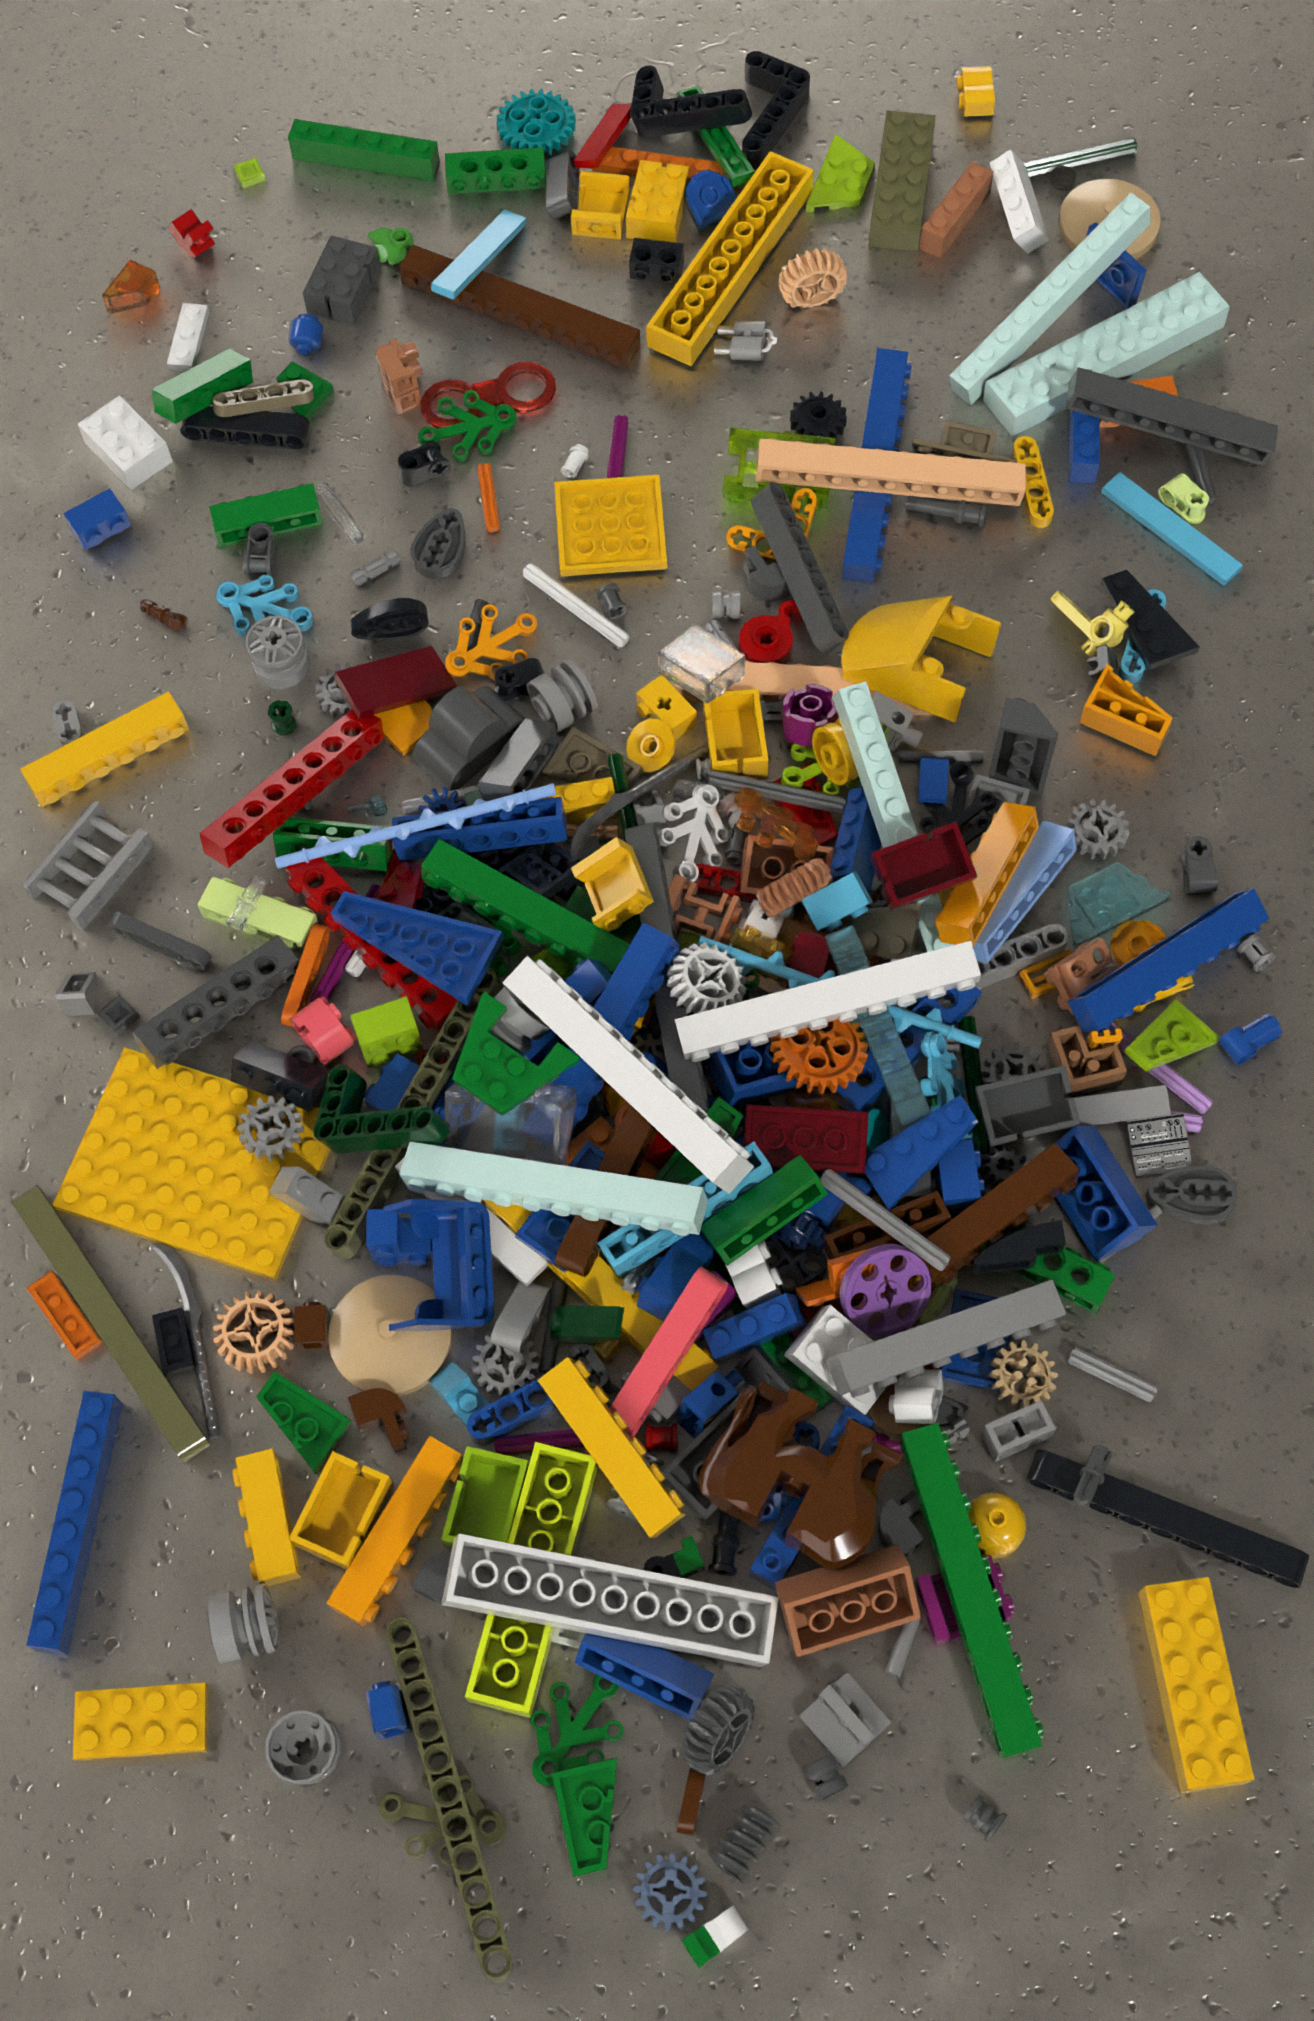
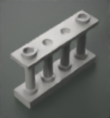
M96 800L90 807L83 810L80 819L39 867L27 876L26 882L23 884L30 897L34 900L43 891L70 908L68 915L73 924L81 930L88 926L154 846L149 834L141 828H138L134 834L128 835L105 821L106 815L100 803ZM97 828L123 844V847L116 855L110 856L86 841V839ZM78 849L106 866L98 877H92L68 862ZM60 870L88 887L80 898L75 899L50 883Z

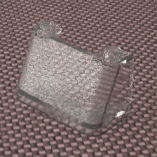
M454 1084L445 1091V1120L450 1125V1132L445 1139V1147L566 1166L577 1105V1090L567 1086L545 1084L535 1091L534 1095L501 1116L460 1086Z

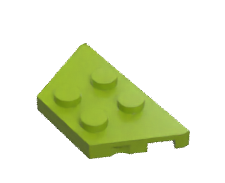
M835 134L806 204V212H814V207L828 206L829 210L841 207H860L874 173L875 162L842 137Z

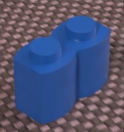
M390 1681L371 1685V1691L366 1693V1699L374 1735L378 1736V1739L384 1740L409 1733L411 1730L402 1690H399L397 1685H391Z

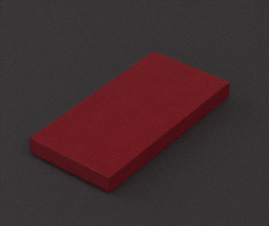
M432 645L335 671L334 674L335 681L359 719L442 696L457 687V684L446 670L445 665Z
M746 1105L743 1148L755 1142L772 1168H782L801 1155L813 1171L831 1169L839 1173L865 1174L869 1112Z

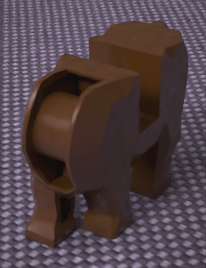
M761 1381L758 1388L750 1387L739 1396L731 1425L712 1447L700 1471L698 1482L700 1492L710 1499V1503L723 1512L756 1529L779 1485L784 1486L783 1490L790 1496L800 1499L801 1496L805 1497L786 1532L785 1546L806 1554L815 1562L828 1569L834 1570L844 1567L857 1559L868 1547L874 1531L876 1503L878 1501L877 1491L882 1475L888 1470L897 1469L903 1456L875 1441L871 1452L865 1454L862 1458L863 1450L873 1444L876 1433L852 1419L847 1420L844 1433L838 1439L837 1449L829 1457L813 1447L798 1444L794 1438L795 1425L803 1419L812 1417L817 1410L818 1402L793 1388H790L787 1395Z

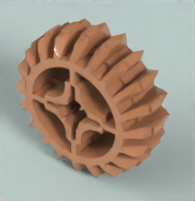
M815 858L758 891L756 897L762 911H765L767 916L774 917L798 904L807 896L830 885L833 877L828 865L821 858Z

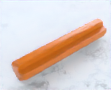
M489 463L479 464L477 469L486 531L488 533L499 532L500 522L492 468Z

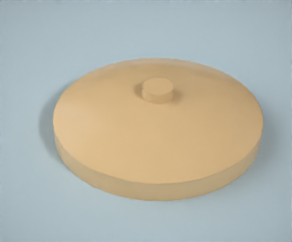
M1097 179L1083 183L1067 195L1062 203L1059 214V230L1065 243L1071 250H1074L1086 238L1091 224L1095 222L1100 224L1132 193L1150 206L1151 224L1126 249L1134 259H1137L1150 250L1157 239L1161 221L1159 209L1147 192L1132 183L1117 179Z
M383 1275L360 1283L342 1298L330 1321L328 1344L333 1362L347 1382L362 1392L373 1388L389 1390L397 1396H403L424 1387L431 1378L440 1372L450 1353L452 1329L389 1331V1324L415 1319V1309L420 1302L435 1299L434 1291L429 1286L408 1276Z

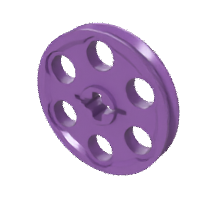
M884 1244L865 1251L852 1262L843 1277L840 1288V1302L844 1314L862 1332L872 1336H890L905 1330L920 1317L927 1306L931 1294L929 1270L926 1264L913 1251L901 1245ZM897 1255H903L902 1264L898 1268L891 1269V1260ZM874 1264L873 1274L863 1278L861 1276L863 1268L866 1265ZM914 1275H920L919 1284L914 1288H908L909 1279ZM887 1284L891 1288H888L886 1290V1295L884 1297L881 1293L885 1291V1286ZM857 1293H863V1301L857 1306H851L852 1297ZM909 1303L910 1308L907 1314L897 1316L899 1306ZM881 1312L880 1321L875 1325H869L870 1316L873 1313Z

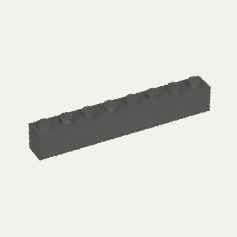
M1080 367L1077 368L1069 382L1065 408L1261 466L1266 465L1276 449L1278 426L1266 421L1253 419L1239 413L1219 409L1215 406L1202 404L1191 399H1185L1164 391H1158Z

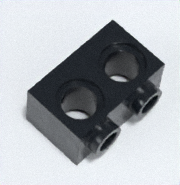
M634 238L629 259L630 279L676 284L681 278L684 264V243Z

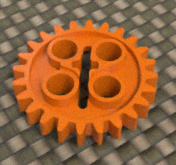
M838 1019L827 1022L828 1026L824 1028L827 1032L821 1030L811 1031L810 1027L798 1030L797 1035L789 1038H781L780 1035L771 1037L772 1043L769 1050L774 1053L772 1062L780 1063L777 1072L787 1071L786 1081L788 1082L795 1078L797 1080L796 1088H800L803 1083L807 1084L808 1093H811L814 1086L818 1087L820 1094L824 1093L826 1087H829L831 1092L835 1093L838 1084L843 1089H846L849 1081L855 1082L858 1074L862 1073L868 1054H866L868 1043L863 1042L866 1033L857 1032L860 1027L859 1022L853 1024L850 1021L840 1023ZM793 1040H798L803 1044H797ZM835 1050L841 1051L845 1055H840L836 1053ZM810 1063H815L821 1068H815Z

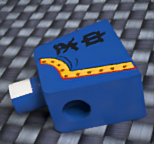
M732 1370L725 1377L719 1372H714L682 1400L676 1422L695 1439L738 1397V1390L745 1384L744 1379L735 1370Z

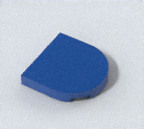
M703 170L695 174L687 183L684 193L686 207L698 231L722 220L737 198L734 188L727 177L711 170Z

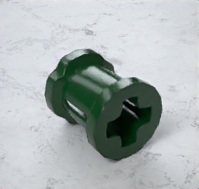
M277 700L269 705L268 716L274 732L278 735L291 734L296 728V720L292 715L293 710L287 701Z

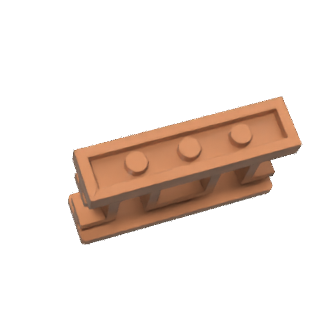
M674 874L668 889L677 937L681 928H685L729 946L733 933L730 932L733 924H738L743 914L740 897L736 895L729 897V894L723 893L718 905L695 897L698 891L697 883L692 881L691 883L686 882V877ZM683 898L686 906L697 909L693 919L677 914ZM707 913L720 918L724 916L717 935L715 927L704 924Z

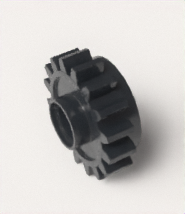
M820 391L818 396H814L812 392H809V398L807 399L804 396H800L799 403L794 402L793 410H790V429L795 430V437H800L804 443L827 444L831 441H837V435H843L844 427H846L847 423L846 407H841L842 401L840 399L833 401V394L824 397L822 391Z

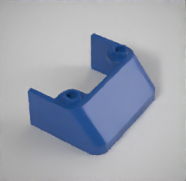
M408 1199L384 1206V1213L410 1214L411 1228L415 1235L422 1239H432L435 1299L424 1300L417 1305L415 1319L389 1324V1331H436L479 1327L489 1324L494 1316L490 1219L486 1207L479 1202Z

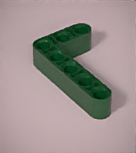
M339 1064L330 1071L314 1127V1137L334 1153L342 1154L408 1147L409 1142L436 1145L447 1138L450 1132L449 1123L428 1106L360 1113L367 1088L366 1080L346 1064Z

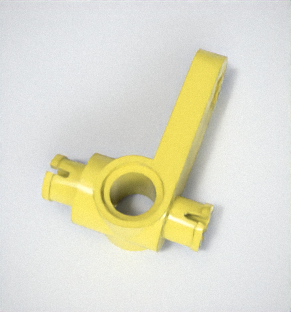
M1057 590L1050 598L1089 637L1081 646V649L1090 657L1097 655V647L1106 644L1109 648L1117 646L1123 639L1124 631L1129 627L1126 622L1127 619L1135 613L1132 608L1130 609L1129 605L1121 600L1114 610L1108 608L1102 616L1091 619L1061 591ZM1109 626V633L1103 638V629Z

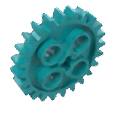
M530 89L527 95L520 91L521 97L519 98L512 95V102L504 101L505 107L499 108L500 114L496 116V125L499 139L504 140L505 147L510 145L511 149L544 147V152L546 151L549 155H552L553 148L561 151L560 144L567 146L568 139H573V132L576 131L575 113H573V106H568L567 99L561 101V94L553 97L552 90L547 94H543V89H540L538 93H534L533 89Z

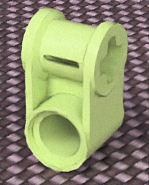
M1180 473L1159 488L1158 495L1162 503L1171 508L1187 523L1195 525L1204 520L1206 514L1204 508L1208 505L1209 496L1192 482L1187 475Z

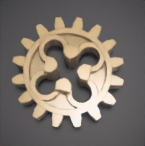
M1022 1340L1018 1346L1011 1342L1006 1346V1350L1001 1348L996 1353L998 1358H994L990 1362V1365L996 1368L988 1374V1377L996 1379V1383L991 1386V1389H1000L1001 1393L998 1399L1002 1400L1007 1397L1009 1399L1008 1407L1012 1408L1017 1402L1020 1409L1029 1406V1403L1031 1405L1041 1400L1045 1403L1051 1398L1048 1392H1053L1057 1387L1051 1381L1058 1377V1373L1051 1372L1050 1370L1056 1363L1055 1361H1046L1045 1358L1049 1353L1047 1350L1041 1354L1037 1352V1343L1027 1348L1025 1340ZM1025 1357H1028L1032 1361V1366L1024 1372V1378L1027 1380L1019 1386V1391L1022 1392V1394H1019L1015 1391L1014 1385L1022 1379L1023 1373L1020 1370L1027 1365L1028 1361ZM1005 1364H1008V1365L1011 1366V1367H1010V1370H1011L1012 1373H1009V1372L1005 1369ZM1034 1377L1041 1381V1386L1036 1385L1037 1381Z

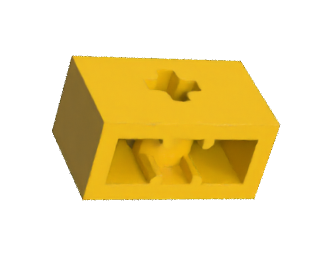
M660 675L636 692V710L644 719H660L667 723L674 732L675 741L697 726V711L663 675Z

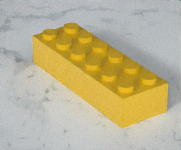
M1209 1577L1144 1586L1138 1594L1180 1792L1188 1793L1244 1785L1254 1781Z

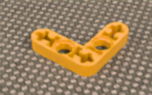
M802 488L794 494L791 506L794 512L799 513L795 514L797 519L805 524L803 532L807 539L818 501L816 494L812 490ZM805 496H809V500L812 502V504L805 506L804 514L809 515L808 518L800 514L802 506L799 499L802 500ZM741 525L731 527L726 534L728 546L733 551L745 554V549L749 548L748 542L740 541L738 545H735L733 536H738L739 533H742L744 539L751 541V535H753L754 538L751 546L757 547V543L760 540L767 539L763 531ZM771 548L765 553L758 551L762 559L777 562Z

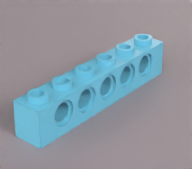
M755 1142L744 1148L751 1155L747 1160L754 1168L730 1194L711 1182L704 1174L688 1184L703 1187L707 1196L708 1204L702 1224L773 1174L770 1163ZM628 1224L597 1244L620 1279L632 1269L640 1266L684 1236L677 1235L671 1230L659 1228L657 1231H650L640 1225Z

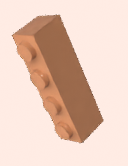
M973 161L969 164L922 226L920 250L939 259L944 256L990 194L994 171Z

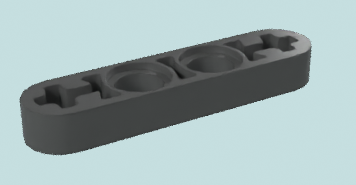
M115 912L107 924L116 934L198 970H205L212 959L211 954L205 949L123 913Z

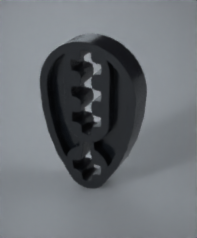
M396 598L378 603L359 612L350 620L352 636L365 640H392L413 637L422 633L429 624L426 605L413 598Z

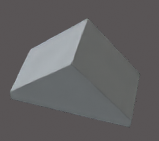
M96 972L66 975L55 994L56 1000L66 1016L95 1015Z

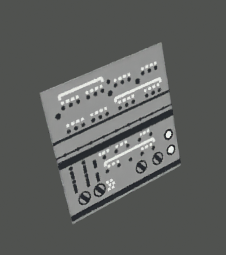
M1183 1113L1127 1121L1136 1177L1162 1174L1178 1168L1193 1166Z

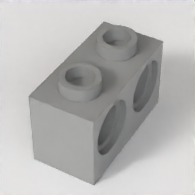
M1041 1400L985 1424L981 1436L995 1463L1051 1438L1056 1428Z

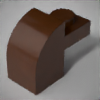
M373 1388L348 1397L361 1433L385 1425L394 1452L397 1453L407 1449L404 1439L409 1438L404 1420H397L409 1416L402 1400L396 1394L386 1389Z

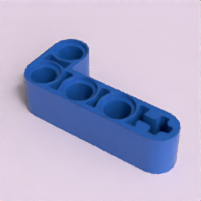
M538 1379L474 1412L467 1420V1429L470 1438L475 1444L486 1446L493 1443L496 1437L506 1436L557 1409V1407L540 1385ZM535 1393H542L546 1396V1399L542 1404L535 1405L530 1402L531 1396ZM511 1407L518 1410V1414L514 1419L507 1420L502 1417V1413L507 1408ZM496 1415L500 1425L496 1427L495 1421H493L492 1416ZM483 1423L487 1432L482 1434L477 1426Z

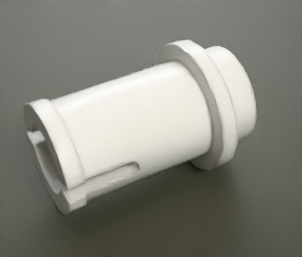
M576 444L570 448V455L561 468L562 474L569 479H575L583 462L589 459L588 449L581 444Z

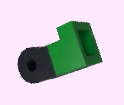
M693 1536L680 1540L683 1549L665 1557L653 1556L649 1558L644 1564L643 1570L686 1579L705 1571V1566Z

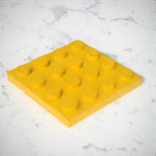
M660 475L554 482L561 577L667 569Z

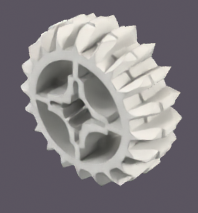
M704 942L699 947L694 943L688 949L684 948L679 952V955L673 960V965L668 969L667 976L669 979L666 986L672 988L670 997L678 998L677 1006L683 1005L686 1007V1014L691 1012L697 1014L742 1002L747 989L744 986L747 978L741 975L743 967L735 965L736 958L730 959L727 956V950L723 952L718 951L717 944L709 949L706 942Z

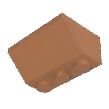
M748 835L745 838L741 864L740 892L757 895L758 891L815 858H821L830 869L834 848Z

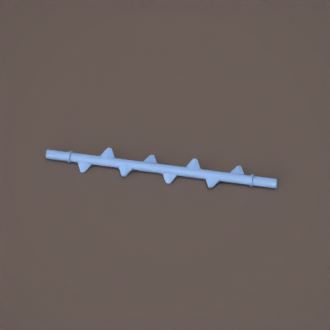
M549 784L527 791L523 789V792L489 801L477 799L473 805L437 815L429 808H426L418 820L384 829L374 826L369 833L331 842L325 836H321L313 848H302L301 851L275 857L276 866L279 869L301 862L309 863V860L343 851L351 858L357 856L361 846L395 837L405 840L410 833L444 824H449L454 829L459 830L467 818L500 809L510 812L515 805L529 804L530 801L556 795L554 784Z

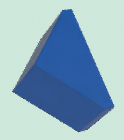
M920 758L918 760V802L947 803L949 759Z

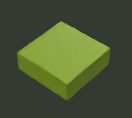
M256 157L233 165L243 189L266 181L265 174Z

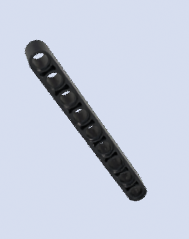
M1038 1449L1035 1452L1026 1481L1039 1489L1074 1502V1493L1081 1479L1079 1472L1085 1465L1055 1453ZM1104 1473L1105 1480L1103 1484L1098 1485L1093 1499L1087 1507L1292 1588L1301 1587L1310 1557L1302 1550Z

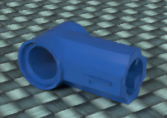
M1267 1013L1243 1028L1237 1026L1231 1029L1218 1042L1234 1064L1240 1065L1253 1057L1260 1048L1281 1037L1283 1032L1277 1019Z

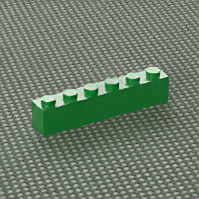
M294 119L288 135L292 159L427 181L435 180L440 165L437 141Z

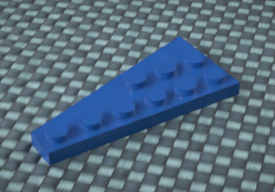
M343 891L331 911L335 922L467 1006L504 939L502 931L345 891Z

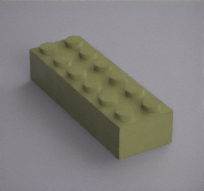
M886 111L868 247L918 252L936 115Z

